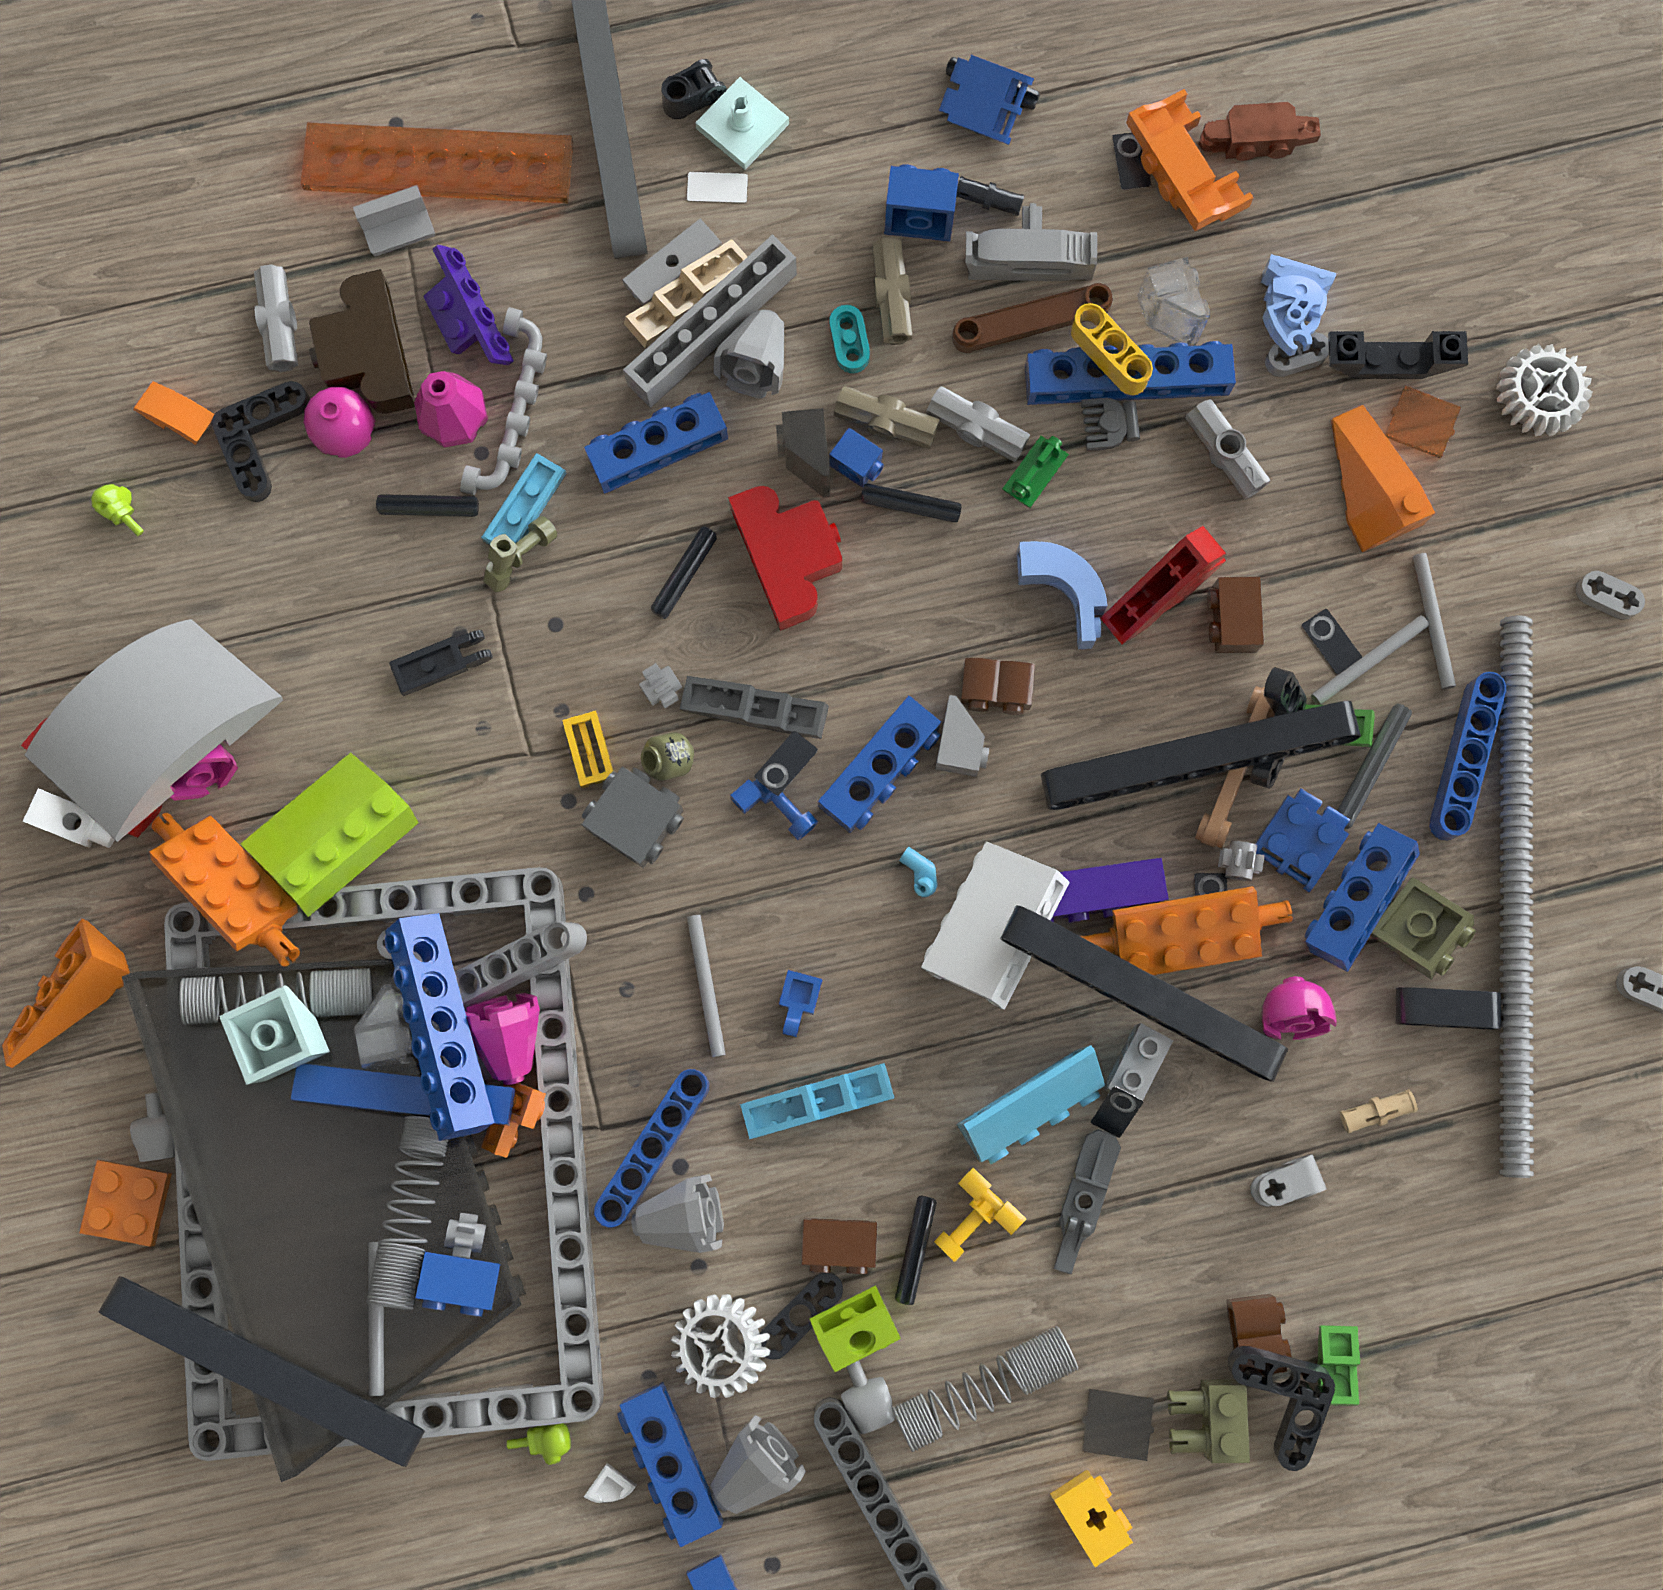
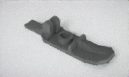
M1097 1129L1085 1137L1059 1218L1063 1239L1053 1269L1072 1274L1082 1242L1095 1231L1114 1166L1121 1150V1146L1114 1134ZM1084 1194L1088 1195L1091 1199L1090 1206L1085 1209L1081 1208L1078 1204L1079 1197Z

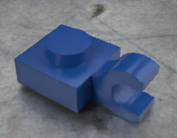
M788 970L779 1001L780 1007L788 1008L782 1031L783 1034L797 1037L802 1014H814L822 984L821 978Z

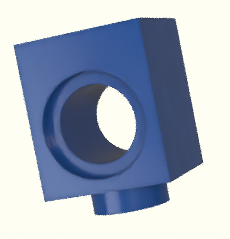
M848 428L829 454V466L863 488L869 479L875 481L884 467V464L881 463L883 450L851 428Z

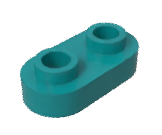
M841 305L834 309L830 315V332L836 362L847 373H859L867 367L870 359V349L863 316L856 307ZM845 322L850 323L852 328L844 330L841 328V324ZM849 354H856L859 358L856 361H850L847 359V356Z

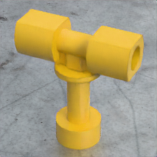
M974 1168L958 1182L973 1198L969 1205L974 1210L950 1236L943 1231L934 1241L954 1262L965 1252L960 1247L961 1244L984 1220L988 1224L996 1220L1010 1235L1026 1220L1008 1201L1004 1203L989 1189L992 1185Z

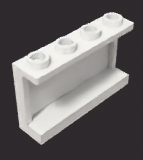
M986 841L983 849L975 856L973 868L966 881L959 887L957 899L950 912L943 918L940 931L934 943L927 949L921 968L933 977L951 982L1005 1010L1031 959V956L1000 940L1015 906L1025 907L1051 920L1070 882L1056 869Z

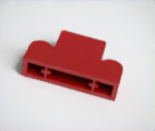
M766 486L754 487L728 497L730 510L779 630L787 629L812 618L817 612L818 594L812 583L842 570V555L837 543L841 542V538L835 523H828L821 504L817 500L780 513L778 495L774 490Z
M1204 526L1196 529L1182 538L1100 619L1123 645L1151 626L1161 614L1191 595L1226 562L1224 558L1226 552Z

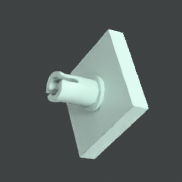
M739 77L695 123L696 129L746 170L789 125V117Z

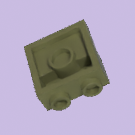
M1412 877L1384 912L1370 936L1399 954L1403 962L1432 980L1436 973L1443 976L1450 969L1454 962V958L1450 955L1458 945L1465 948L1473 939L1476 930L1472 928L1474 926V915Z

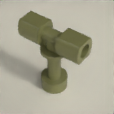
M539 516L528 525L529 533L516 543L506 534L498 535L491 541L488 553L490 562L486 566L483 581L494 592H501L509 586L513 570L511 567L518 568L523 564L522 555L537 544L545 547L557 538V531L554 525L546 517Z

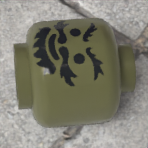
M678 732L649 738L641 752V764L644 770L658 781L685 776L693 765L694 749L687 738Z

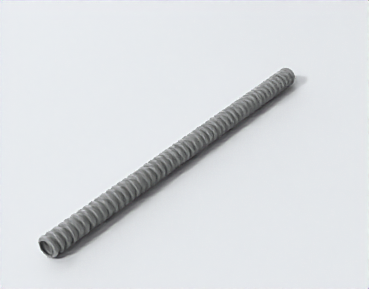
M1519 615L1508 616L1500 621V626L1503 627V630L1500 631V636L1503 638L1500 642V647L1503 648V651L1500 652V657L1503 659L1500 663V668L1503 669L1500 676L1505 680L1506 694L1501 709L1503 714L1500 716V721L1503 722V725L1500 726V732L1503 733V736L1500 737V742L1503 743V747L1500 748V753L1503 754V757L1500 758V764L1503 765V768L1500 769V774L1503 775V779L1500 780V785L1503 786V790L1500 791V796L1503 797V801H1500V807L1503 808V811L1500 812V818L1503 819V822L1500 823V828L1503 829V833L1500 834V839L1503 840V844L1500 845V850L1503 851V855L1500 856V861L1503 862V866L1500 867V872L1503 873V877L1500 878V883L1503 884V888L1500 889V894L1503 895L1500 905L1503 906V910L1499 912V915L1503 917V921L1499 922V926L1503 928V932L1499 933V937L1503 939V943L1499 945V948L1503 950V954L1499 956V959L1503 961V965L1499 967V970L1503 972V977L1499 978V982L1503 983V988L1499 989V993L1503 994V999H1501V1005H1503V1010H1501L1503 1033H1499V1038L1503 1039V1044L1499 1045V1049L1503 1050V1055L1499 1056V1060L1503 1061V1067H1499V1072H1503V1078L1499 1079V1083L1503 1084V1089L1499 1090V1094L1503 1095V1101H1499V1106H1503V1112L1499 1113V1117L1503 1118V1123L1499 1124V1128L1503 1129V1135H1499V1140L1503 1141V1146L1499 1147V1151L1503 1152V1158H1499V1163H1503V1169L1499 1170V1174L1503 1175V1177L1530 1178L1534 1176V1172L1530 1171V1165H1534V1160L1530 1159V1153H1534V1149L1530 1148V1142H1534V1137L1530 1136V1131L1534 1130V1126L1530 1125V1119H1534V1114L1530 1113V1108L1534 1107V1103L1530 1102V1096H1534V1091H1530V1085L1534 1084V1080L1530 1079V1074L1534 1073V1069L1530 1068V1062L1534 1061V1058L1530 1056V1051L1534 1050V1046L1530 1045V1040L1534 1039V1035L1530 1034V1029L1534 1027L1533 1023L1530 1022V1017H1533V1012L1530 1011V1006H1533V1000H1530V995L1533 994V989H1530V984L1533 983V978L1530 977V973L1533 972V967L1530 966V961H1533V956L1530 955V950H1533V945L1530 944V939H1533V933H1530V928L1533 927V922H1530V917L1533 916V911L1530 910V906L1533 905V900L1530 899L1533 889L1529 888V884L1533 883V878L1529 877V873L1533 872V867L1529 866V862L1533 861V856L1529 855V851L1533 850V845L1529 844V841L1533 839V834L1529 833V830L1533 828V823L1529 822V819L1533 818V813L1529 811V808L1533 807V802L1529 800V797L1533 796V791L1529 789V786L1533 785V780L1529 779V776L1533 774V769L1529 768V765L1533 763V758L1529 757V754L1533 753V748L1529 746V743L1533 742V737L1529 735L1533 731V726L1529 725V722L1533 720V716L1529 714V711L1533 710V705L1529 703L1533 699V694L1529 692L1533 688L1532 682H1529V679L1533 678V673L1529 671L1533 667V662L1529 660L1533 656V652L1529 650L1533 646V641L1529 639L1533 635L1532 629H1529L1533 625V620L1527 616Z

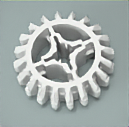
M1538 344L1533 346L1530 351L1526 348L1521 350L1517 356L1512 357L1507 362V366L1499 374L1501 380L1498 382L1496 390L1501 392L1497 397V403L1506 404L1502 410V415L1511 414L1513 416L1510 425L1520 422L1523 424L1522 433L1528 432L1533 428L1535 437L1541 436L1544 432L1550 437L1558 431H1567L1571 424H1576L1581 420L1582 414L1589 408L1590 404L1587 401L1592 397L1593 391L1587 389L1591 384L1592 378L1582 376L1587 366L1577 367L1575 364L1578 355L1569 359L1566 357V348L1560 349L1558 353H1555L1553 344L1547 345L1544 350ZM1547 384L1551 385L1546 390L1547 393H1544L1541 397H1537V395L1542 391V389H1544V387Z
M715 1294L708 1296L706 1302L702 1299L694 1302V1310L688 1308L683 1311L686 1321L681 1320L674 1325L682 1333L672 1336L671 1339L674 1344L680 1345V1349L673 1351L671 1355L673 1358L681 1357L682 1364L676 1367V1371L680 1373L687 1370L689 1374L685 1379V1383L689 1385L698 1381L696 1392L700 1394L709 1389V1395L712 1398L718 1397L721 1391L725 1398L733 1396L735 1390L742 1393L747 1390V1383L754 1384L758 1381L755 1371L761 1372L766 1368V1364L759 1357H766L770 1354L768 1348L761 1347V1342L769 1340L770 1335L767 1333L760 1335L758 1328L762 1327L765 1321L763 1319L753 1321L752 1317L755 1315L756 1309L750 1307L743 1311L744 1300L741 1298L736 1299L733 1304L729 1294L722 1295L720 1300ZM712 1315L726 1318L716 1331L700 1328L703 1322ZM738 1329L743 1335L745 1347L737 1339ZM722 1339L724 1342L721 1346H725V1351L722 1353L717 1350L719 1346H716V1340ZM697 1345L703 1351V1362L701 1361L698 1355ZM724 1361L730 1363L736 1361L741 1364L739 1369L731 1376L715 1373L717 1368L723 1365Z

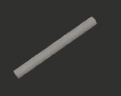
M1427 553L1416 554L1413 556L1426 619L1429 623L1428 629L1442 689L1453 688L1456 686Z
M1420 615L1311 694L1313 701L1317 705L1323 704L1429 626L1426 618Z
M693 915L687 917L711 1056L714 1058L724 1056L726 1053L701 915Z
M368 1242V1289L372 1280V1270L374 1269L376 1251L379 1246L378 1242ZM368 1304L369 1396L384 1395V1307Z

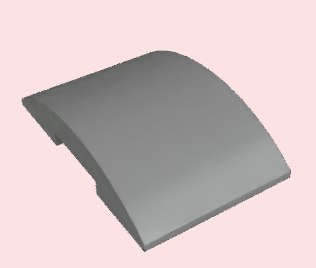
M193 620L180 621L141 637L95 668L53 710L33 738L25 756L118 842L174 794L170 788L174 782L221 742L224 741L229 746L281 703L283 698Z

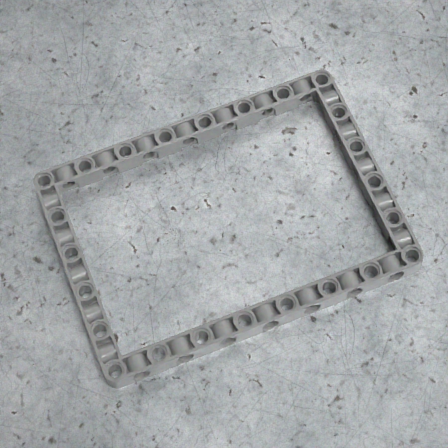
M541 867L343 887L328 900H335L337 902V911L333 916L326 918L323 909L327 902L309 917L297 906L298 913L285 921L282 926V933H286V929L310 928L321 930L357 926V922L365 921L390 923L395 922L399 918L449 913L459 916L498 912V908L522 906L525 909L527 935L548 923L555 921L566 922L564 891L559 877L553 871ZM544 878L550 879L552 883L550 892L544 896L536 895V883ZM474 885L479 886L480 897L473 903H467L464 898L466 890ZM400 893H407L409 897L408 905L402 910H396L394 907L396 896ZM190 902L174 905L167 912L164 922L182 1306L228 1329L227 1307L231 1306L229 1263L225 1261L223 1232H227L225 1188H221L220 1159H223L221 1115H217L216 1086H220L217 1043H214L213 1023L184 1025L181 1021L179 991L182 978H205L206 976L213 978L214 972L210 971L209 944H212V940H216V936L222 935ZM192 914L194 925L189 931L185 932L182 928V921L187 915ZM565 931L561 936L563 946L565 945L567 940V935ZM535 947L532 950L533 960H535L537 955ZM569 959L530 978L531 995L537 996L540 1010L535 1053L538 1091L546 1093L544 1098L545 1108L541 1116V1131L561 1382L533 1387V1384L495 1387L473 1394L460 1395V1391L419 1395L412 1399L397 1402H387V1399L370 1401L424 1429L425 1433L422 1438L580 1422L593 1417L603 1403L604 1391ZM558 1019L563 1025V1032L558 1038L550 1039L546 1034V1026L551 1020ZM197 1056L201 1061V1069L196 1075H192L189 1070V1063L191 1059ZM559 1091L565 1092L569 1099L567 1108L561 1112L554 1110L551 1104L553 1095ZM198 1129L202 1130L205 1136L204 1143L199 1149L195 1147L192 1141L193 1134ZM563 1164L571 1166L575 1173L574 1180L569 1185L560 1183L557 1178V1171ZM201 1202L208 1208V1217L204 1222L200 1221L196 1216V1208ZM568 1238L574 1239L580 1244V1254L575 1259L566 1257L563 1252V1244ZM203 1277L208 1278L212 1284V1291L209 1296L203 1295L199 1288ZM572 1314H580L585 1318L587 1325L583 1333H575L569 1328L568 1321ZM185 1357L188 1441L190 1451L196 1458L211 1461L358 1445L288 1409L269 1411L258 1416L240 1418V1414L236 1415V1411H232L231 1382L233 1381L209 1371ZM585 1390L590 1393L593 1400L590 1408L583 1409L577 1406L574 1400L576 1391ZM504 1398L515 1400L518 1405L516 1416H507L503 1413L501 1402ZM430 1406H437L443 1411L444 1419L442 1424H434L429 1420L427 1413ZM283 1421L290 1423L294 1428L292 1440L284 1438L281 1434L280 1428ZM209 1429L216 1431L219 1435L220 1441L217 1448L211 1446L207 1441Z

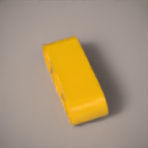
M1093 303L1080 306L1076 311L1071 327V336L1074 341L1123 393L1138 395L1143 392L1153 371L1150 359L1100 306ZM1091 321L1096 328L1087 329L1080 322ZM1112 345L1118 349L1119 353H1108L1105 351L1104 346ZM1136 370L1142 375V378L1134 379L1128 375L1127 371Z

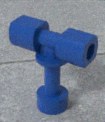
M748 779L730 795V799L744 814L760 800L764 804L772 801L792 823L788 830L797 840L806 836L818 824V820L809 811L802 814L783 792L776 796L757 780L751 782Z

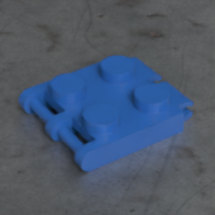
M971 55L969 61L958 57L950 81L960 85L958 91L947 87L939 111L948 114L947 121L1009 145L1012 139L1009 135L1016 116L1021 115L1023 110L1020 108L1028 85L1032 86L1034 79L974 55ZM1019 82H1022L1018 95L1013 105L1011 103L1017 92V87L1019 85ZM1008 111H1009V112H1011V113H1010V116H1009V118H1008L1007 124H1006V126H1005L1004 132H1003V134H1000V132H1001V130H1002V128H1003V126H1004V124H1005V119H1006L1007 114H1008Z
M1300 788L1294 798L1289 795L1285 797L1255 844L1257 845L1256 854L1264 855V860L1277 867L1276 872L1281 875L1286 873L1302 883L1304 890L1310 892L1348 837L1349 833L1344 831V828L1350 819L1330 806H1327L1321 815L1317 814L1316 812L1323 802ZM1262 847H1265L1266 849L1276 854L1283 860L1280 862L1276 858L1272 857L1271 855L1263 851ZM1289 865H1293L1310 877L1308 879L1291 869Z

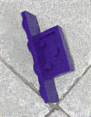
M437 244L432 250L446 277L423 297L451 353L461 354L478 340L489 362L509 366L514 362L509 352V344L501 336L494 323L495 317L491 310L486 307L480 295L479 285L468 272L464 256L455 248Z

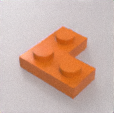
M521 1083L503 1084V1087L515 1089L510 1126L498 1124L489 1126L481 1148L505 1158L508 1157L509 1151L514 1148L517 1142L518 1126L522 1125L534 1129L536 1121L541 1118L545 1108L544 1098L546 1093Z

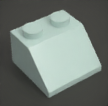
M287 986L276 989L219 1016L246 1085L270 1080L330 1052L316 1017Z

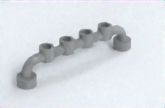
M509 307L503 326V334L518 337L520 331L526 333L529 338V344L523 357L520 378L515 387L512 408L507 417L505 434L497 455V464L494 472L489 476H481L480 468L466 465L460 486V492L475 495L477 489L490 490L498 487L505 481L510 467L518 468L522 448L515 446L518 435L526 437L528 433L530 417L524 415L526 405H535L539 385L532 384L535 372L543 374L547 360V354L541 352L543 337L540 329L532 321L523 318L522 310Z

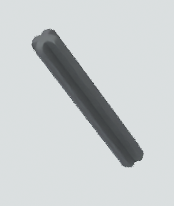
M1396 704L1392 707L1337 810L1350 819L1345 829L1353 826L1412 715L1411 709L1402 704Z

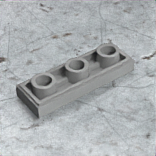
M700 218L622 279L623 284L638 302L644 306L652 301L654 292L679 278L681 269L720 247L722 242ZM672 263L678 264L675 267H669Z

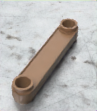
M1256 686L1246 711L1252 714L1249 722L1271 718L1275 715L1264 697L1265 687L1260 688ZM1248 767L1228 772L1211 815L1204 814L1195 839L1214 848L1215 846L1223 848L1232 825L1231 822L1226 820Z

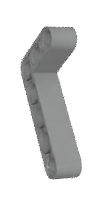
M551 922L457 970L455 975L465 1011L467 1012L466 1007L491 999L579 954L587 942L584 928L578 923ZM565 931L567 935V940L565 945L563 946L561 936ZM534 947L536 948L537 952L535 960L532 959V950ZM504 962L507 966V972L505 976L502 971ZM475 977H476V979H477V988H476V990L474 989V986H473ZM426 988L425 994L431 997L430 991ZM431 1020L434 1029L440 1032L438 1024ZM476 1052L483 1080H486L491 1074ZM443 1056L446 1066L449 1067L448 1060Z

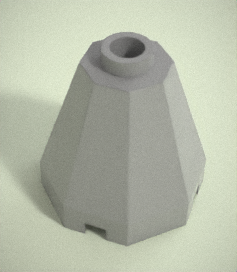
M771 310L752 312L718 346L714 356V375L720 379L723 374L728 379L726 386L732 391L757 399L764 398L768 391H772L771 395L778 394L783 381L784 322Z
M710 1174L687 1178L638 1205L636 1214H633L631 1219L634 1235L639 1236L644 1244L697 1253L721 1248L722 1239L716 1240V1233L723 1232L724 1222L719 1193L716 1187L708 1188L706 1182L712 1181Z
M756 1415L744 1425L737 1435L711 1483L713 1490L712 1499L723 1511L728 1510L737 1514L787 1493L801 1481L806 1472L803 1464L797 1468L794 1460L799 1457L795 1447L775 1425L767 1422L764 1426L759 1425L758 1423L762 1418Z

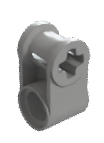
M1313 1154L1294 1159L1279 1168L1257 1176L1251 1183L1250 1188L1255 1202L1266 1207L1281 1206L1327 1189ZM1269 1184H1275L1277 1190L1272 1193L1273 1196H1267L1265 1193V1189L1270 1187Z

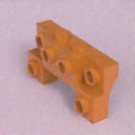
M1183 89L1159 102L1143 105L1129 112L1126 124L1143 149L1141 155L1142 165L1148 174H1152L1158 182L1162 198L1167 202L1170 201L1175 210L1180 208L1193 230L1197 231L1218 219L1222 222L1250 207L1254 197L1251 192L1244 195L1237 184L1239 174L1237 171L1214 182L1215 174L1187 132L1198 126L1201 115L1198 111L1192 114L1185 103L1188 94Z

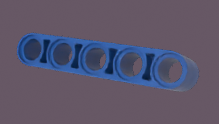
M1495 672L1482 673L1467 684L1463 693L1430 818V830L1440 840L1448 841L1465 834L1470 829L1506 694L1505 680ZM1479 684H1484L1490 689V698L1480 693ZM1471 716L1481 721V731L1476 730L1470 722ZM1463 749H1467L1473 754V764H1469L1463 759ZM1454 782H1459L1463 785L1465 789L1464 797H1460L1454 792ZM1445 815H1450L1455 819V831L1448 829L1445 825Z
M687 1069L677 1076L598 1199L594 1208V1215L602 1226L610 1228L621 1225L633 1212L708 1094L709 1081L702 1072L695 1069ZM689 1076H698L702 1082V1089L698 1095L688 1096L683 1090V1082ZM671 1106L678 1107L682 1113L681 1123L676 1127L667 1126L663 1120L664 1111ZM650 1137L658 1138L662 1144V1152L656 1158L648 1157L643 1150L645 1141ZM630 1168L637 1169L642 1175V1183L637 1189H630L624 1183V1174ZM608 1200H615L621 1205L622 1214L618 1220H610L605 1216L604 1205Z

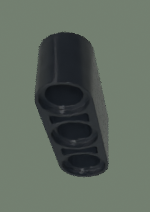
M1398 987L1396 988L1395 1024L1498 1030L1501 1029V993Z

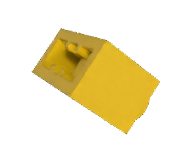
M1085 1470L1050 1493L1094 1567H1097L1133 1543L1127 1534L1132 1529V1526L1121 1508L1115 1512L1107 1501V1498L1112 1496L1100 1475L1093 1478L1090 1472ZM1093 1507L1101 1519L1096 1524L1090 1519V1515L1087 1512Z

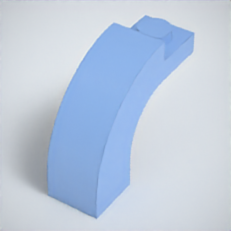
M1038 541L1020 542L1017 549L1018 585L1045 584L1056 587L1065 593L1075 610L1078 649H1092L1096 638L1101 637L1100 617H1094V615H1103L1108 606L1105 590L1097 573L1081 556L1061 545Z

